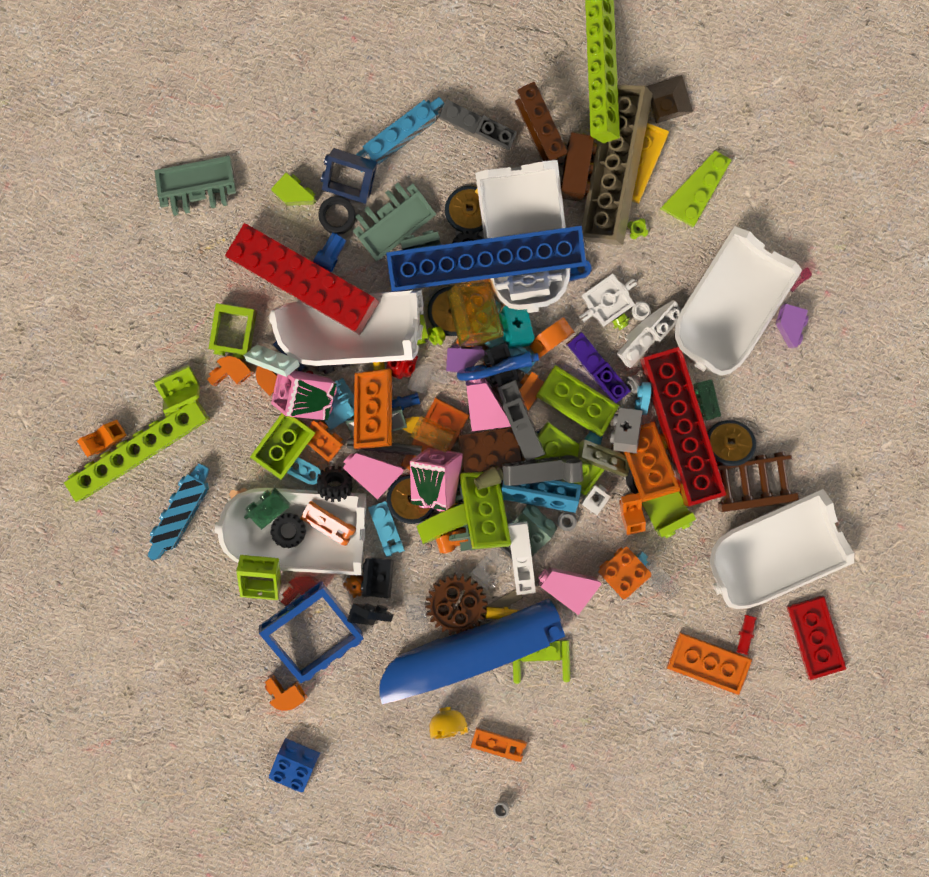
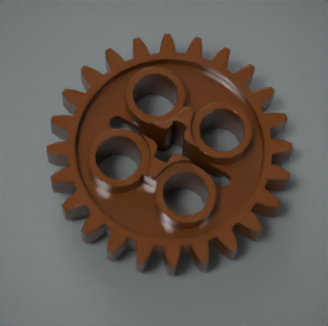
M454 573L453 578H450L447 574L445 581L440 577V584L433 583L435 590L429 589L428 592L432 596H426V600L430 602L425 604V608L430 609L427 611V616L433 615L430 618V622L436 621L435 628L442 626V633L448 629L449 635L453 631H456V634H458L460 630L464 632L467 631V628H474V624L480 626L478 619L484 620V616L481 613H487V609L482 607L488 605L487 601L483 600L486 598V593H481L483 591L482 586L477 588V580L471 583V576L465 580L463 573L460 578H457L456 573ZM450 588H455L458 592L455 595H449L447 591ZM465 590V593L460 598V606H456L451 619H448L453 610V603H457L461 591ZM467 597L474 598V602L471 604H467L464 600ZM441 605H446L449 609L446 612H441L438 608ZM462 613L466 617L463 620H457L455 616Z

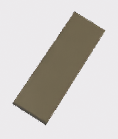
M515 589L487 606L495 608L509 607L523 599V596L517 595Z

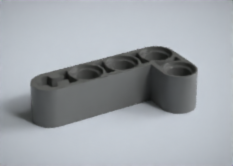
M573 455L502 464L504 485L508 486L560 479L569 483L583 481L582 460Z

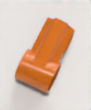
M466 528L452 530L436 539L439 552L442 554L452 552L457 546H460V542L468 541V539L449 541V536L466 533Z

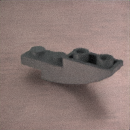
M448 99L445 100L438 119L453 125L455 129L506 150H510L517 134L516 131L484 115L480 116Z
M513 381L498 387L503 408L526 461L545 455L517 382Z

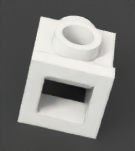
M600 484L598 487L593 485L580 504L598 515L610 498L607 494L608 490ZM593 495H598L599 500L594 502L592 500Z

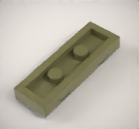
M585 439L580 441L579 459L617 475L628 476L630 467L625 455Z

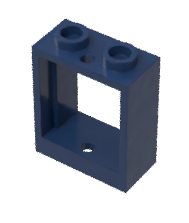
M333 148L330 154H326L324 159L326 170L323 171L321 176V182H323L322 190L366 204L371 196L378 162ZM334 163L365 172L361 190L332 181Z

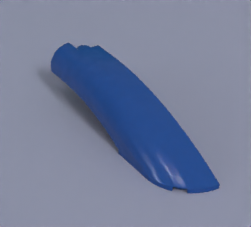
M548 598L495 621L445 638H438L399 655L388 664L382 679H380L379 695L381 703L385 704L466 680L550 646L549 643L565 637L560 623L561 619L554 604Z

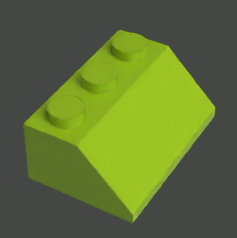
M281 413L250 458L282 480L313 438L315 432L297 417L285 416Z

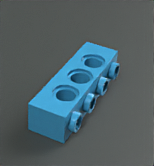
M503 480L501 491L503 500L576 513L581 485L552 480L508 486L504 485Z

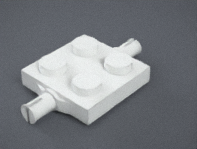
M548 271L509 276L507 281L495 282L496 290L508 289L511 301L550 295L549 286L551 282L562 281L561 272L549 274Z
M614 274L605 278L581 296L587 304L588 310L579 315L580 319L583 318L582 321L585 322L593 316L602 327L616 319L635 305L628 290L637 285L634 282L635 280L632 278L623 285Z

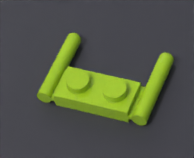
M556 640L549 643L550 646L513 661V682L515 684L521 682L520 661L562 660L563 681L569 682V640Z

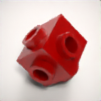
M416 355L413 360L387 361L386 369H391L392 376L398 379L403 377L411 378L418 356Z

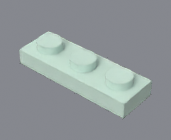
M258 344L244 355L247 362L285 377L300 366L298 359Z

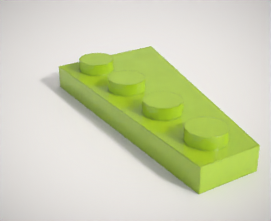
M714 151L660 210L693 228L728 168L731 159Z

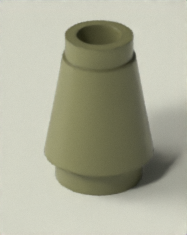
M491 466L474 479V483L478 490L500 484L503 480V472L499 466Z

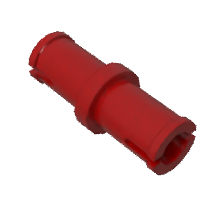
M744 615L742 630L738 634L740 638L736 652L748 655L751 639H754L753 631L757 617Z

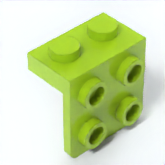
M190 365L154 380V384L163 398L162 410L164 413L176 412L181 406L193 404L200 397V383Z
M679 491L642 502L651 523L660 537H671L676 534L675 530L681 527L686 529L692 526V522L696 520L693 512H690L687 506L684 505Z

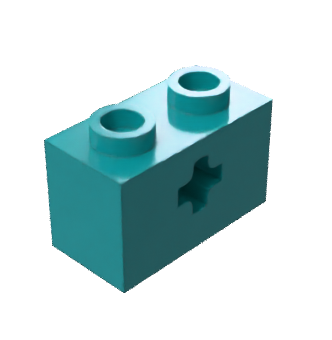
M504 306L499 313V322L503 325V340L507 342L508 349L530 346L535 338L527 309L517 310Z

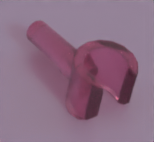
M808 267L802 270L800 273L801 278L792 286L791 292H794L801 283L811 278L812 273Z

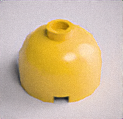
M451 707L440 708V712L431 718L429 724L431 739L454 737L457 732H460V735L469 732L463 714L457 710H451Z

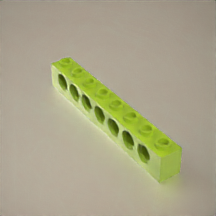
M585 0L590 135L596 140L606 143L620 138L614 0Z
M197 400L190 405L185 404L176 412H168L165 414V419L152 422L148 425L150 428L144 432L143 430L136 432L132 435V440L128 442L125 440L116 446L117 449L113 452L109 450L100 456V460L89 462L80 473L76 471L68 476L69 480L65 481L64 484L75 502H81L208 422L210 418ZM185 413L189 416V421L186 424L181 421V417ZM167 424H171L173 427L170 434H167L165 431ZM151 434H154L156 436V442L154 444H151L149 442V437ZM136 444L140 447V452L137 455L133 452V447ZM118 455H122L124 458V462L121 465L117 462ZM103 465H105L108 469L106 475H103L101 473V467ZM87 475L91 478L90 485H87L85 483V477Z

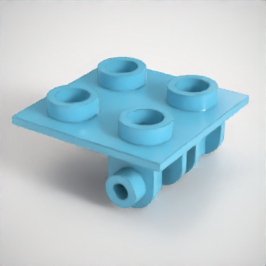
M343 378L334 381L337 383V391L332 401V412L329 414L328 420H324L330 430L354 416V395Z

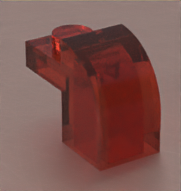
M307 574L294 577L288 582L294 588L289 587L282 594L284 598L280 602L287 606L299 593L302 595L320 581Z

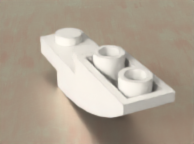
M672 300L653 312L625 337L627 343L617 354L627 367L632 368L655 341H661L675 326L681 313V309L676 301Z
M527 522L508 524L517 595L536 593Z

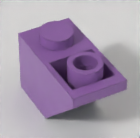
M784 304L780 306L776 326L788 348L793 349L798 347L803 340V334L801 333L803 327L808 322V310Z
M452 345V348L447 349L446 372H458L461 369L474 366L485 355L482 346H471V349H463L461 345Z

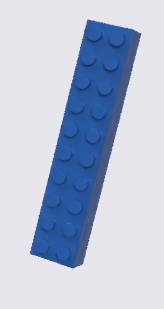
M582 226L386 252L392 292L587 266Z

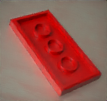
M822 595L786 606L808 679L813 680L846 670L825 596Z

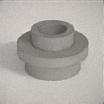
M630 375L626 378V386L632 393L637 394V388L641 386L642 380L637 375Z
M563 512L558 517V526L564 531H570L575 528L577 519L573 513ZM570 518V524L565 525L564 519Z

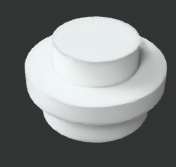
M637 302L632 307V315L636 320L643 321L651 314V308L646 302Z

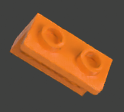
M533 372L530 375L526 373L520 381L522 384L520 392L527 410L530 409L537 399L536 395L544 383Z
M313 420L309 428L315 432V435L308 445L330 462L344 446L341 442L343 439L337 433L331 434L326 430L328 426L323 421L319 420L317 422Z

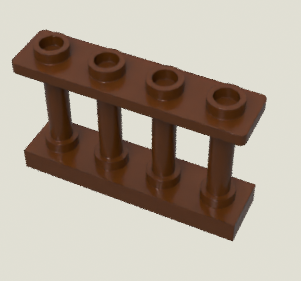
M532 82L519 88L517 93L520 98L515 100V104L541 160H557L558 166L564 164L565 161L562 156L567 154L566 147L536 83Z
M785 452L774 453V457L768 458L766 454L757 455L755 460H749L738 466H727L717 462L726 492L723 503H718V511L728 512L799 500L798 493L791 492L788 486L785 460L792 459V455H786ZM777 461L781 486L780 494L772 495V492H770L766 469L767 462ZM758 464L762 488L761 497L753 498V495H751L747 471L748 465ZM739 467L743 491L742 500L735 501L732 498L728 468Z

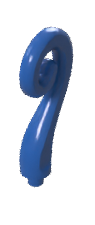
M527 351L511 356L492 367H487L486 365L470 366L458 371L457 378L461 381L476 380L522 367H530L532 362L539 361L538 353L530 355V352Z

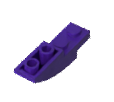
M579 332L566 343L579 363L614 403H618L631 392L582 332Z

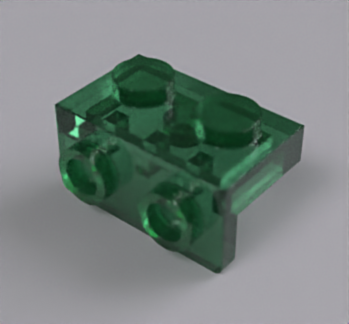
M713 380L694 383V392L703 421L720 417L721 412Z
M276 488L270 492L266 490L259 497L260 500L257 503L253 501L246 507L245 510L247 512L244 518L247 520L250 517L262 530L289 508L291 504Z

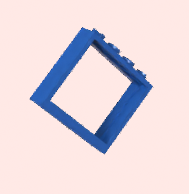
M322 581L258 626L260 636L300 683L312 679L315 673L321 669H326L333 660L343 657L347 650L358 646L364 639L361 629L357 624L347 621L349 614ZM323 597L352 634L300 670L271 634Z

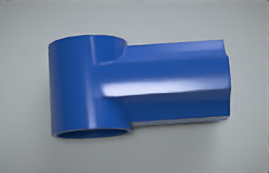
M332 232L322 250H319L313 262L332 272L337 264V258L347 241Z

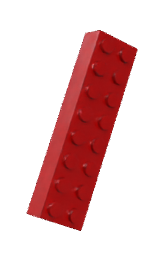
M246 223L242 225L225 254V257L359 336L379 304L375 297Z
M677 347L640 359L646 381L651 383L652 401L666 441L684 505L689 507L726 496L682 351Z

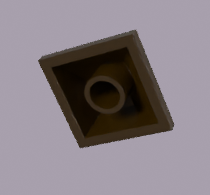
M682 75L646 86L653 94L651 109L656 124L693 112Z

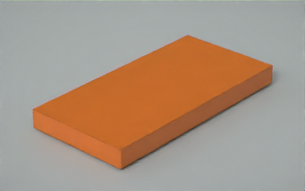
M382 369L355 373L354 448L366 449L392 446V370Z
M435 397L411 445L422 446V452L427 448L451 451L469 414ZM406 455L401 466L410 470V461L416 456Z
M655 422L641 425L637 453H624L641 500L645 502L678 492L680 487Z
M679 632L666 668L739 695L752 659Z

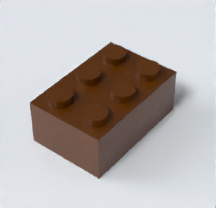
M571 132L561 181L562 199L581 202L583 197H587V193H589L591 181H587V179L592 174L594 164L590 160L593 159L597 143L594 142V138L591 135Z
M512 428L459 436L461 453H463L464 473L486 471L491 466L503 468L502 464L521 461L519 444Z

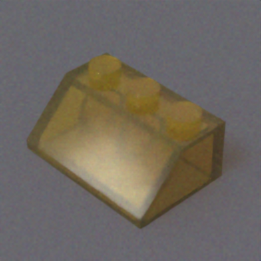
M490 282L456 283L447 292L460 347L477 346L504 336Z

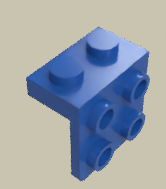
M285 738L269 774V779L295 791L304 792L320 752Z

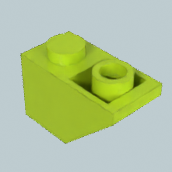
M285 173L271 188V191L287 206L314 205L317 202L314 198L316 194L309 187L304 189L300 185L301 181L294 174L290 176L288 173Z

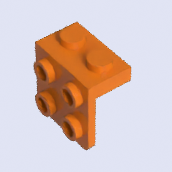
M626 546L624 549L622 547L614 553L615 557L610 561H605L598 571L622 599H627L652 575Z

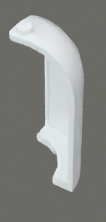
M557 160L521 165V167L490 169L475 173L484 239L566 228ZM570 268L548 271L549 274L561 272L562 281L551 282L549 286L550 295L511 301L509 290L497 291L495 283L507 281L509 276L491 278V283L499 300L509 308L517 310L527 309L528 313L538 312L539 307H545L557 302L564 294L570 279Z
M734 226L681 310L675 324V339L680 350L696 362L694 366L702 371L707 369L720 376L732 373L746 360L802 272L796 261L784 257L775 251L772 254L764 249L765 244L759 241L750 231Z
M422 289L368 293L375 297L379 304L360 336L301 301L286 303L272 309L269 320L278 345L287 356L298 359V362L301 364L321 366L413 360L419 350L417 341L422 339L423 326L419 325L420 315L423 314Z
M250 489L237 494L226 503L221 512L219 522L215 523V533L218 534L223 552L235 562L239 561L240 555L279 558L280 571L362 575L363 542L365 541L366 526H364L366 494L351 493L345 500L341 498L340 502L337 499L331 502V499L326 501L325 496L321 498L320 494L314 490ZM312 501L345 523L355 526L356 531L349 537L348 545L344 546L303 520L306 526V534L302 542L296 547L282 548L272 540V535H270L271 525L278 516L286 513L296 514L301 518L308 503ZM285 523L281 527V534L285 538H292L296 533L295 526L291 523Z
M824 489L734 528L718 539L711 550L709 562L716 582L712 585L716 594H721L729 607L744 609L763 604L854 563V552L843 532L838 533L835 523L838 520L834 505Z

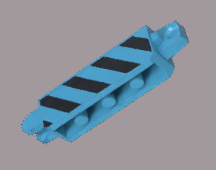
M440 97L433 102L423 100L362 146L363 149L356 155L361 157L367 155L370 160L377 161V165H379L436 121V117L439 115L438 111L443 107L444 102Z
M199 463L191 474H187L180 479L178 483L180 487L177 493L174 492L169 499L171 504L167 510H163L159 517L161 520L159 525L155 526L150 533L151 539L149 542L152 543L148 553L150 560L159 559L165 551L177 547L209 490V485L205 482L210 468Z

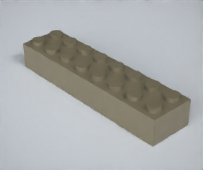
M618 85L620 138L606 143L598 141L590 189L582 221L583 238L587 242L624 245L653 95L646 86Z

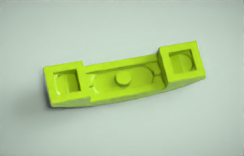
M461 504L448 509L417 525L422 543L426 544L440 538L441 535L467 525L465 505Z

